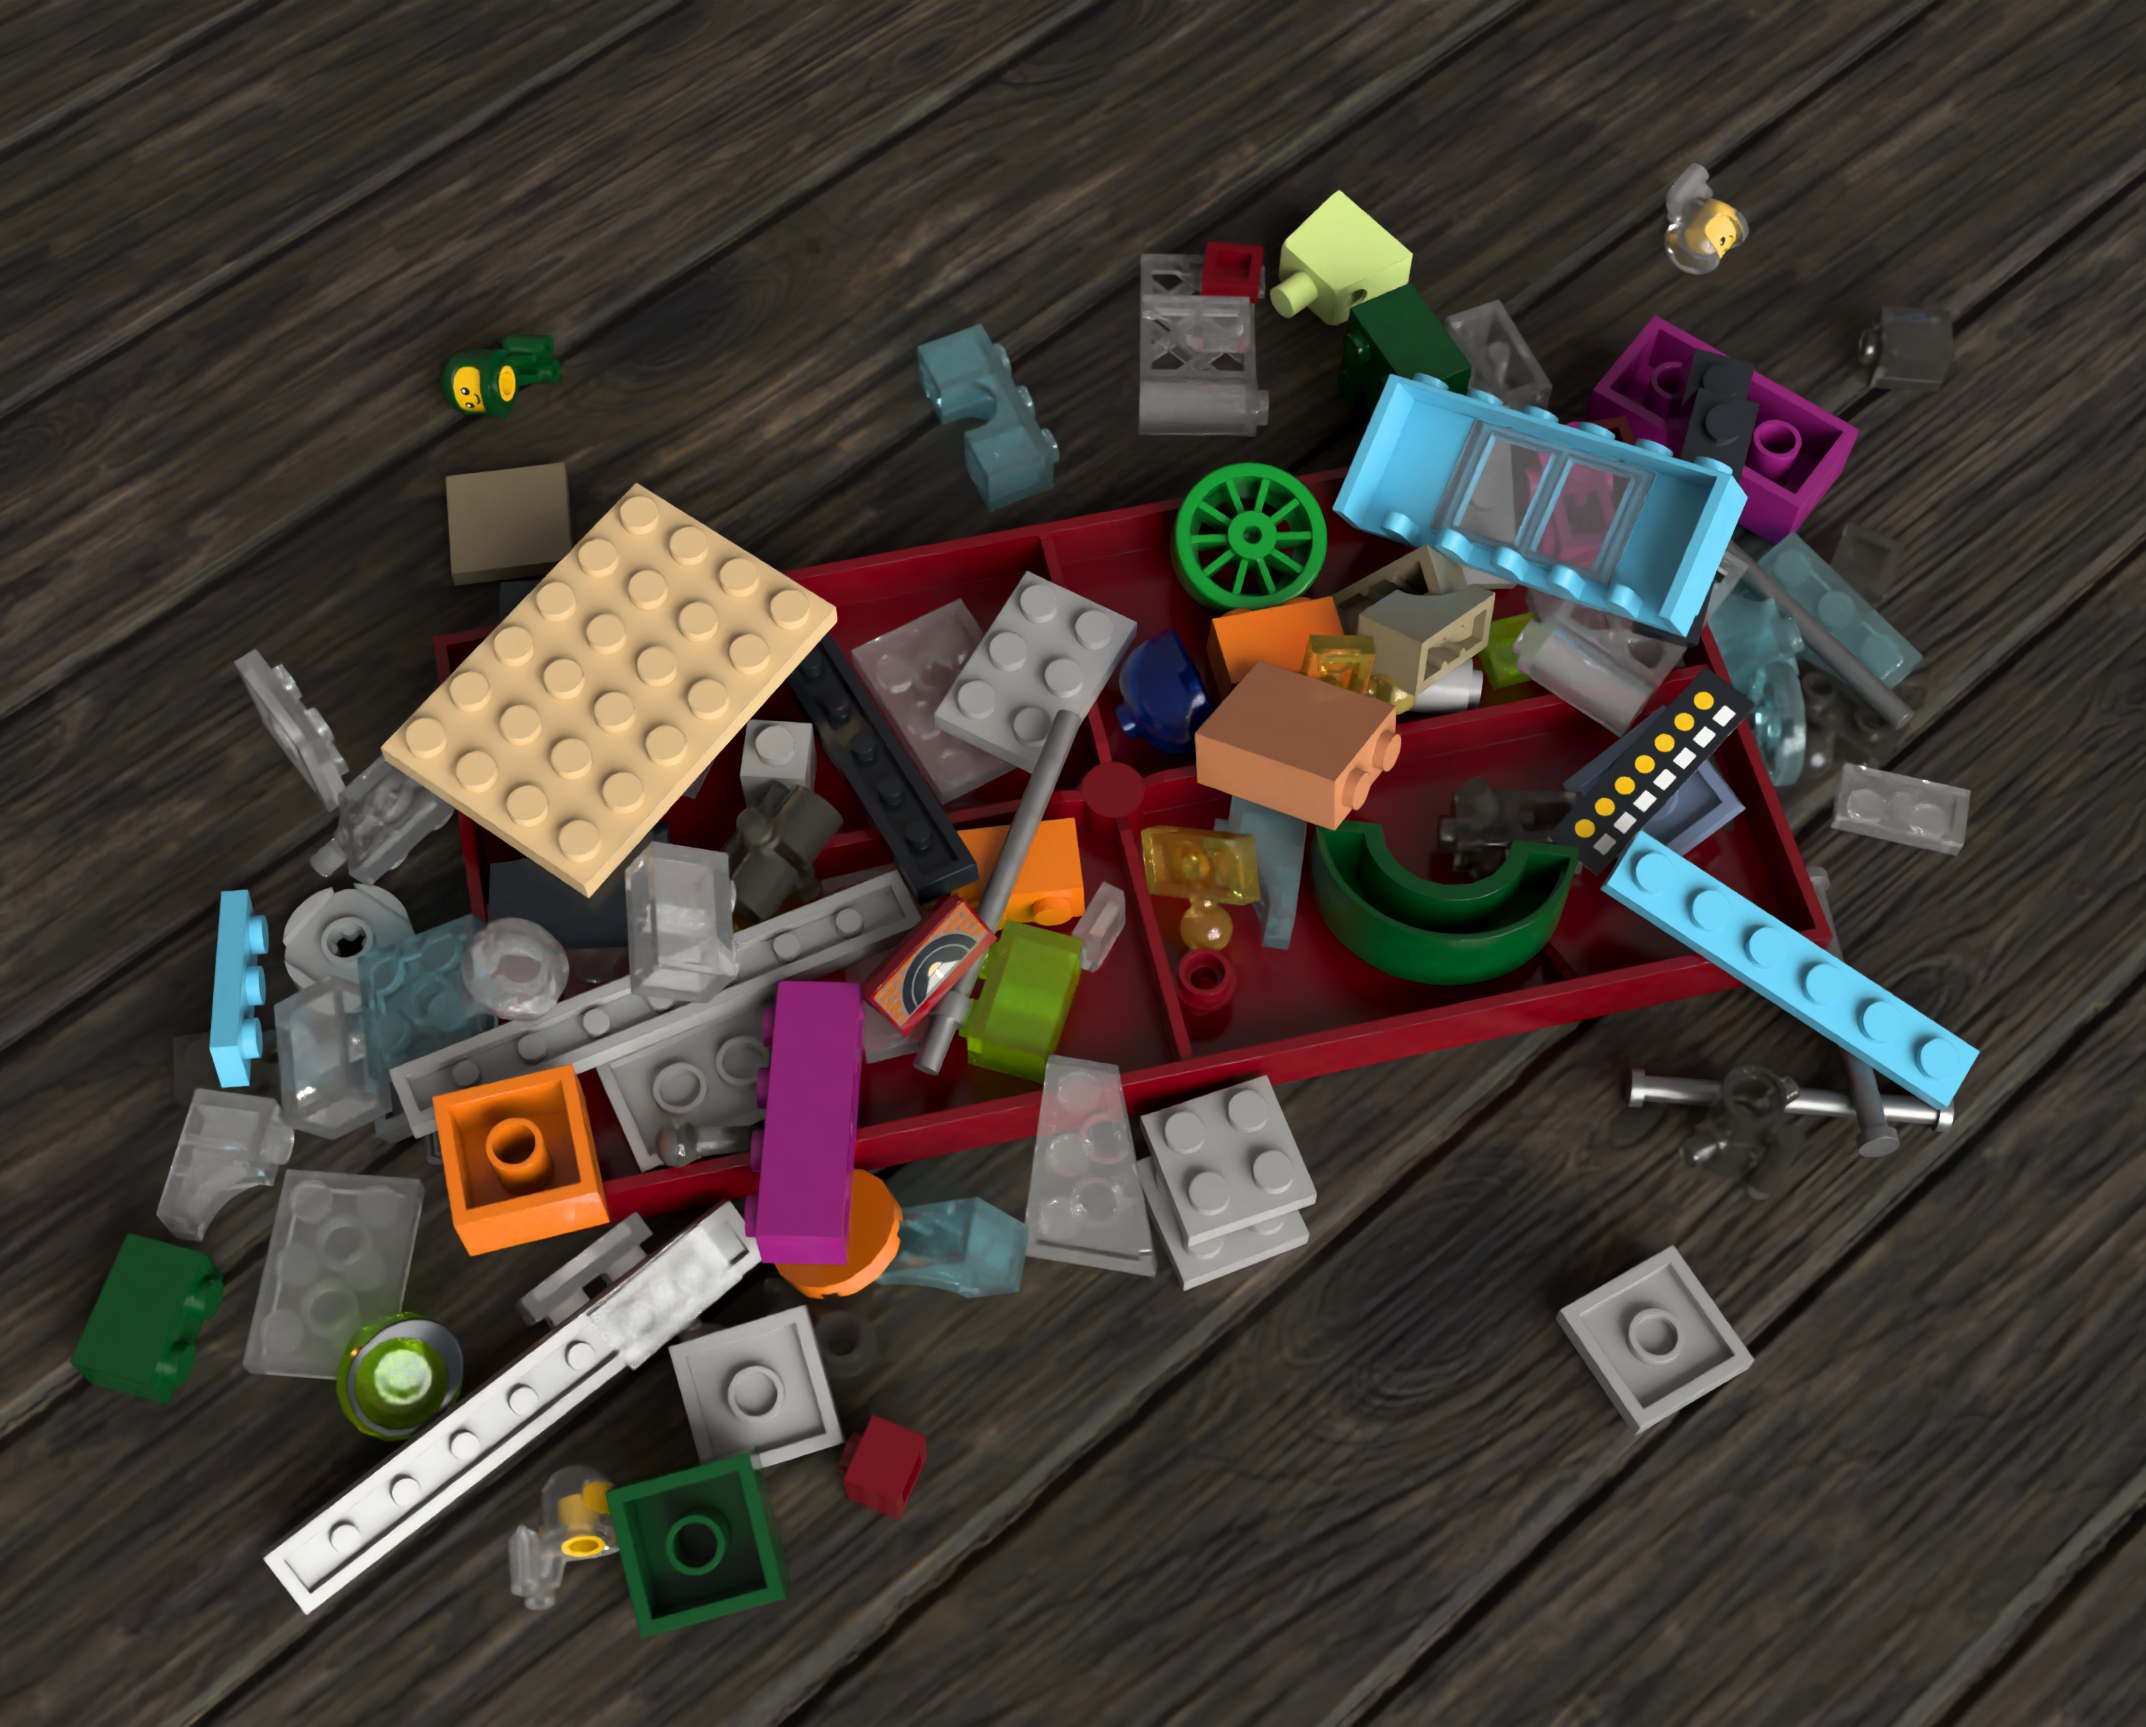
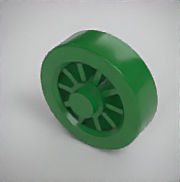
M1259 462L1232 463L1206 474L1185 496L1175 516L1170 533V556L1179 582L1193 600L1218 616L1240 608L1256 611L1282 606L1284 602L1290 599L1303 597L1321 571L1327 551L1326 523L1322 510L1313 494L1292 474L1273 465ZM1240 498L1254 499L1251 511L1244 510ZM1225 503L1230 518L1215 508ZM1264 503L1277 510L1270 518L1262 513ZM1286 520L1291 532H1277L1276 526ZM1202 523L1220 533L1198 535ZM1294 548L1293 558H1289L1277 549ZM1221 550L1222 555L1204 569L1200 562L1198 551ZM1228 564L1235 569L1230 590L1221 587L1211 579ZM1266 564L1284 575L1275 585ZM1246 571H1252L1260 592L1240 593Z

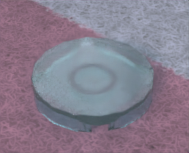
M1773 661L1771 663H1761L1754 669L1747 691V698L1756 704V707L1749 713H1755V729H1751L1772 785L1776 787L1790 786L1796 783L1801 773L1805 754L1806 720L1801 686L1793 666L1788 662Z

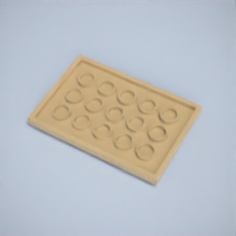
M635 483L380 748L388 763L572 888L590 898L837 622L836 607L643 486Z

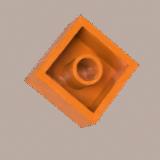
M573 1064L432 1097L453 1224L470 1256L610 1222L586 1099Z

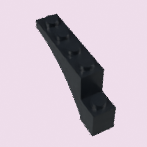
M1698 348L1692 352L1679 367L1665 425H1667L1666 447L1674 453L1672 457L1694 463L1697 456L1717 460L1729 466L1733 470L1731 475L1738 484L1740 483L1760 405L1759 403L1747 400L1756 364ZM1716 574L1698 616L1695 615L1686 638L1634 621L1631 633L1690 649L1696 647L1700 640Z

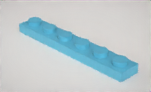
M1642 830L1633 835L1600 890L1936 1110L1948 1107L1980 1052Z

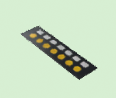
M1705 667L1547 837L1557 845L1579 847L1578 861L1596 876H1599L1628 845L1633 835L1643 829L1756 707V704Z

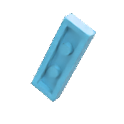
M248 890L221 891L209 1048L222 1088L249 1086L251 1058H261L263 1049L261 1024L259 1018H254V1006L265 1004V976L262 966H257L258 954L268 953L269 933L265 915H255Z

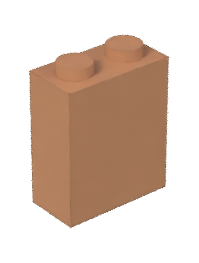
M1258 661L1196 731L1197 783L1335 831L1352 809L1358 810L1364 804L1372 783L1382 771L1388 772L1391 770L1398 758L1401 748V737L1395 733L1396 705Z

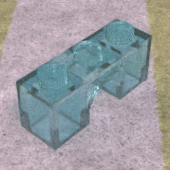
M982 324L917 346L920 384L942 425L965 417L981 418L988 422L981 427L965 432L964 440L966 469L989 512L1054 488V462L1059 461L1056 441L1048 428L1040 429L1034 419L1035 409L1028 390L1024 385L1016 387L1010 376L1011 366L1005 349L999 342L992 344Z

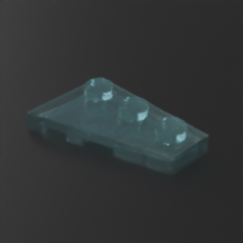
M1794 531L1756 562L1890 689L1895 687L1920 665L1923 656ZM1738 579L1708 604L1706 619L1720 626L1722 623H1725L1750 636L1751 642L1769 651L1774 648L1806 664L1808 670L1860 696Z

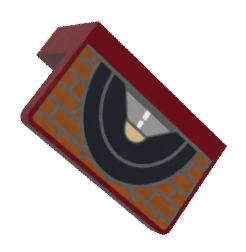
M956 893L950 897L944 894L861 983L863 1002L906 1037L997 938L966 900Z

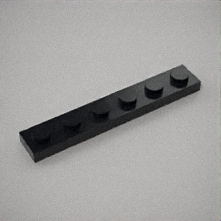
M828 631L783 681L787 692L805 721L812 723L813 734L919 906L978 880L979 874L975 859Z

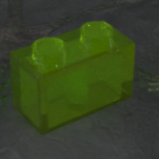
M1006 919L999 942L995 941L990 946L979 972V978L986 980L979 1000L970 997L974 1005L964 1029L959 1028V1036L967 1038L968 1063L1035 1082L1046 1083L1082 972L1083 939Z

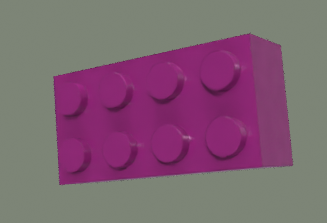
M1654 315L1593 389L1584 422L1626 415L1636 442L1638 439H1646L1666 447L1667 425H1665L1679 367L1696 348L1724 356L1727 355ZM1754 371L1747 400L1759 403L1760 405L1739 483L1748 499L1737 523L1783 550L1842 473L1860 430Z

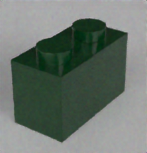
M127 1233L70 1363L91 1384L169 1405L177 1385H183L192 1372L196 1359L195 1342L204 1321L211 1320L219 1309L224 1291L222 1282L224 1276L206 1253Z

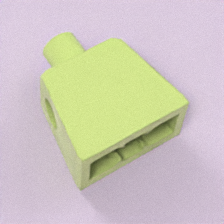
M1338 190L1303 222L1282 245L1278 275L1281 283L1270 291L1272 304L1285 318H1291L1305 307H1308L1327 325L1337 326L1348 320L1351 307L1408 284L1413 253L1344 193Z

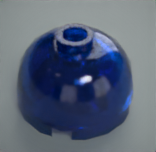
M1171 627L1145 640L1133 649L1121 667L1118 679L1123 702L1114 706L1113 709L1130 740L1141 735L1157 752L1170 757L1190 756L1196 754V731L1217 709V705L1212 695H1208L1200 679L1201 675L1178 635Z

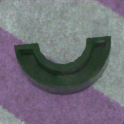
M1343 820L1335 831L1315 824L1308 862V878L1315 906L1329 930L1345 947L1365 962L1391 976L1433 985H1469L1512 972L1528 962L1547 944L1561 919L1578 862L1579 847L1513 840L1508 859L1493 875L1471 884L1443 885L1421 879L1399 865L1385 845L1382 824Z

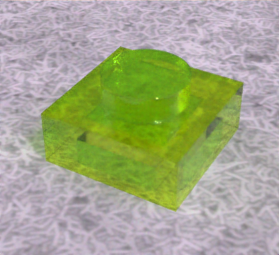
M1533 611L1491 622L1488 646L1478 652L1493 690L1550 676L1555 666L1554 658Z

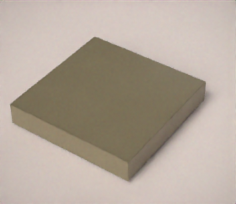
M564 462L446 476L451 575L455 586L547 575L573 549L568 476Z

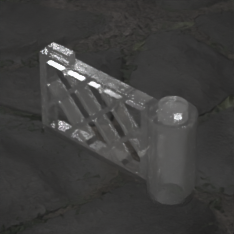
M1141 254L1139 434L1255 437L1257 425L1268 424L1269 392L1268 390H1258L1256 378L1254 304L1209 299L1212 303L1197 313L1182 301L1196 290L1201 293L1205 255ZM1262 266L1258 299L1265 298V266ZM1152 274L1177 275L1184 281L1171 291H1168L1152 279ZM1168 310L1184 321V323L1171 332H1167L1153 321ZM1224 311L1241 323L1227 334L1210 322ZM1196 331L1213 343L1199 354L1182 343L1183 340ZM1168 351L1185 363L1176 370L1152 369V362ZM1226 352L1243 365V371H1219L1210 363Z
M1613 521L1610 523V525H1609V527H1608V529H1607V531H1606L1607 533H1609L1610 528H1611V526H1612V524H1613ZM1726 550L1717 569L1725 578L1721 583L1713 585L1703 628L1749 567L1748 564ZM1595 561L1594 564L1590 567L1589 570H1592V571H1593V568H1594V566H1595V564H1596V561ZM1564 600L1554 614L1548 616L1542 624L1531 619L1511 649L1512 652L1519 656L1515 668L1620 738L1630 729L1650 698L1688 649L1675 644L1671 647L1668 642L1631 633L1632 627L1622 628L1620 617L1603 611L1608 629L1590 630L1570 617L1576 609L1590 607ZM1655 642L1660 663L1654 671L1630 656L1627 643Z

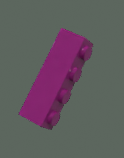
M778 981L776 1006H765L763 1045L764 1047H772L770 1068L760 1067L758 1071L757 1106L758 1109H766L765 1130H754L751 1140L752 1172H761L759 1195H747L744 1220L746 1237L756 1238L762 1263L847 1265L865 1010L860 982Z

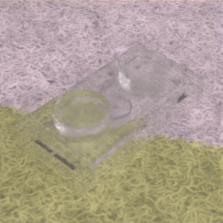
M1845 762L1838 776L1831 828L1957 856L1964 845L1971 790Z

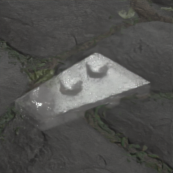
M1050 1054L1046 1066L1021 1255L1155 1277L1157 1262L1118 1065Z

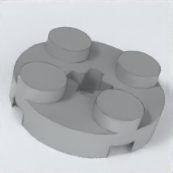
M353 883L356 889H345L336 893L332 887L321 890L306 899L294 911L284 930L283 943L286 946L284 962L295 986L309 1000L326 1008L343 1009L349 1014L360 1015L369 1012L377 1002L390 996L403 984L406 979L402 956L405 953L409 954L411 950L420 949V945L405 907L394 895L375 885ZM359 935L365 937L361 943L363 949L358 954L347 958L340 957L341 952L336 945L338 941L342 938L353 941Z

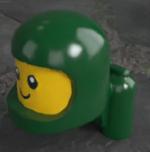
M510 333L498 341L500 349H462L456 351L446 359L440 376L441 391L448 405L463 414H484L492 418H506L512 411L520 385L559 382L561 365L557 359H551L554 352L552 337L550 335Z

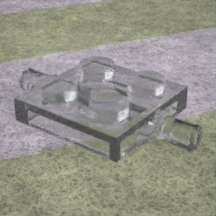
M382 754L337 795L340 810L338 828L334 832V837L316 854L310 857V860H312L310 863L320 875L330 877L347 860L349 875L370 887L386 871L398 867L405 860L409 851L428 833L445 825L456 808L388 763Z

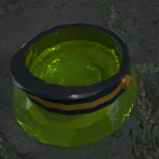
M397 1312L373 1319L354 1334L347 1344L337 1368L336 1392L344 1415L362 1433L383 1441L409 1440L456 1403L461 1390L465 1365L462 1347L454 1333L445 1325L417 1313Z

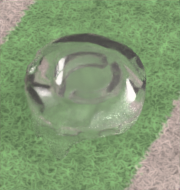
M507 917L490 922L481 931L474 934L463 954L457 987L461 992L465 1016L470 1018L484 1013L522 1023L539 1020L556 1005L566 987L569 976L568 959L559 941L533 921Z

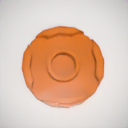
M854 1169L847 1265L774 1264L780 1275L792 1288L809 1298L824 1299L820 1294L828 1295L835 1292L840 1297L856 1293L880 1277L896 1256L901 1241L897 1233L900 1227L899 1220L903 1223L902 1209L892 1192L881 1179L865 1170Z

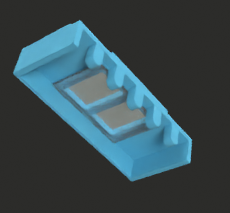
M1415 373L1413 380L1393 374L1389 375L1332 508L1333 511L1355 529L1415 549L1427 544L1456 564L1686 638L1695 615L1698 616L1748 499L1735 478L1731 475L1733 470L1729 466L1703 456H1697L1694 463L1672 457L1674 453L1669 448L1646 439H1638L1635 446L1614 440L1616 436L1611 431L1589 422H1580L1577 429L1558 423L1559 419L1555 415L1535 406L1524 405L1521 412L1502 407L1503 402L1500 399L1480 390L1469 389L1466 396L1448 391L1449 386L1426 374Z

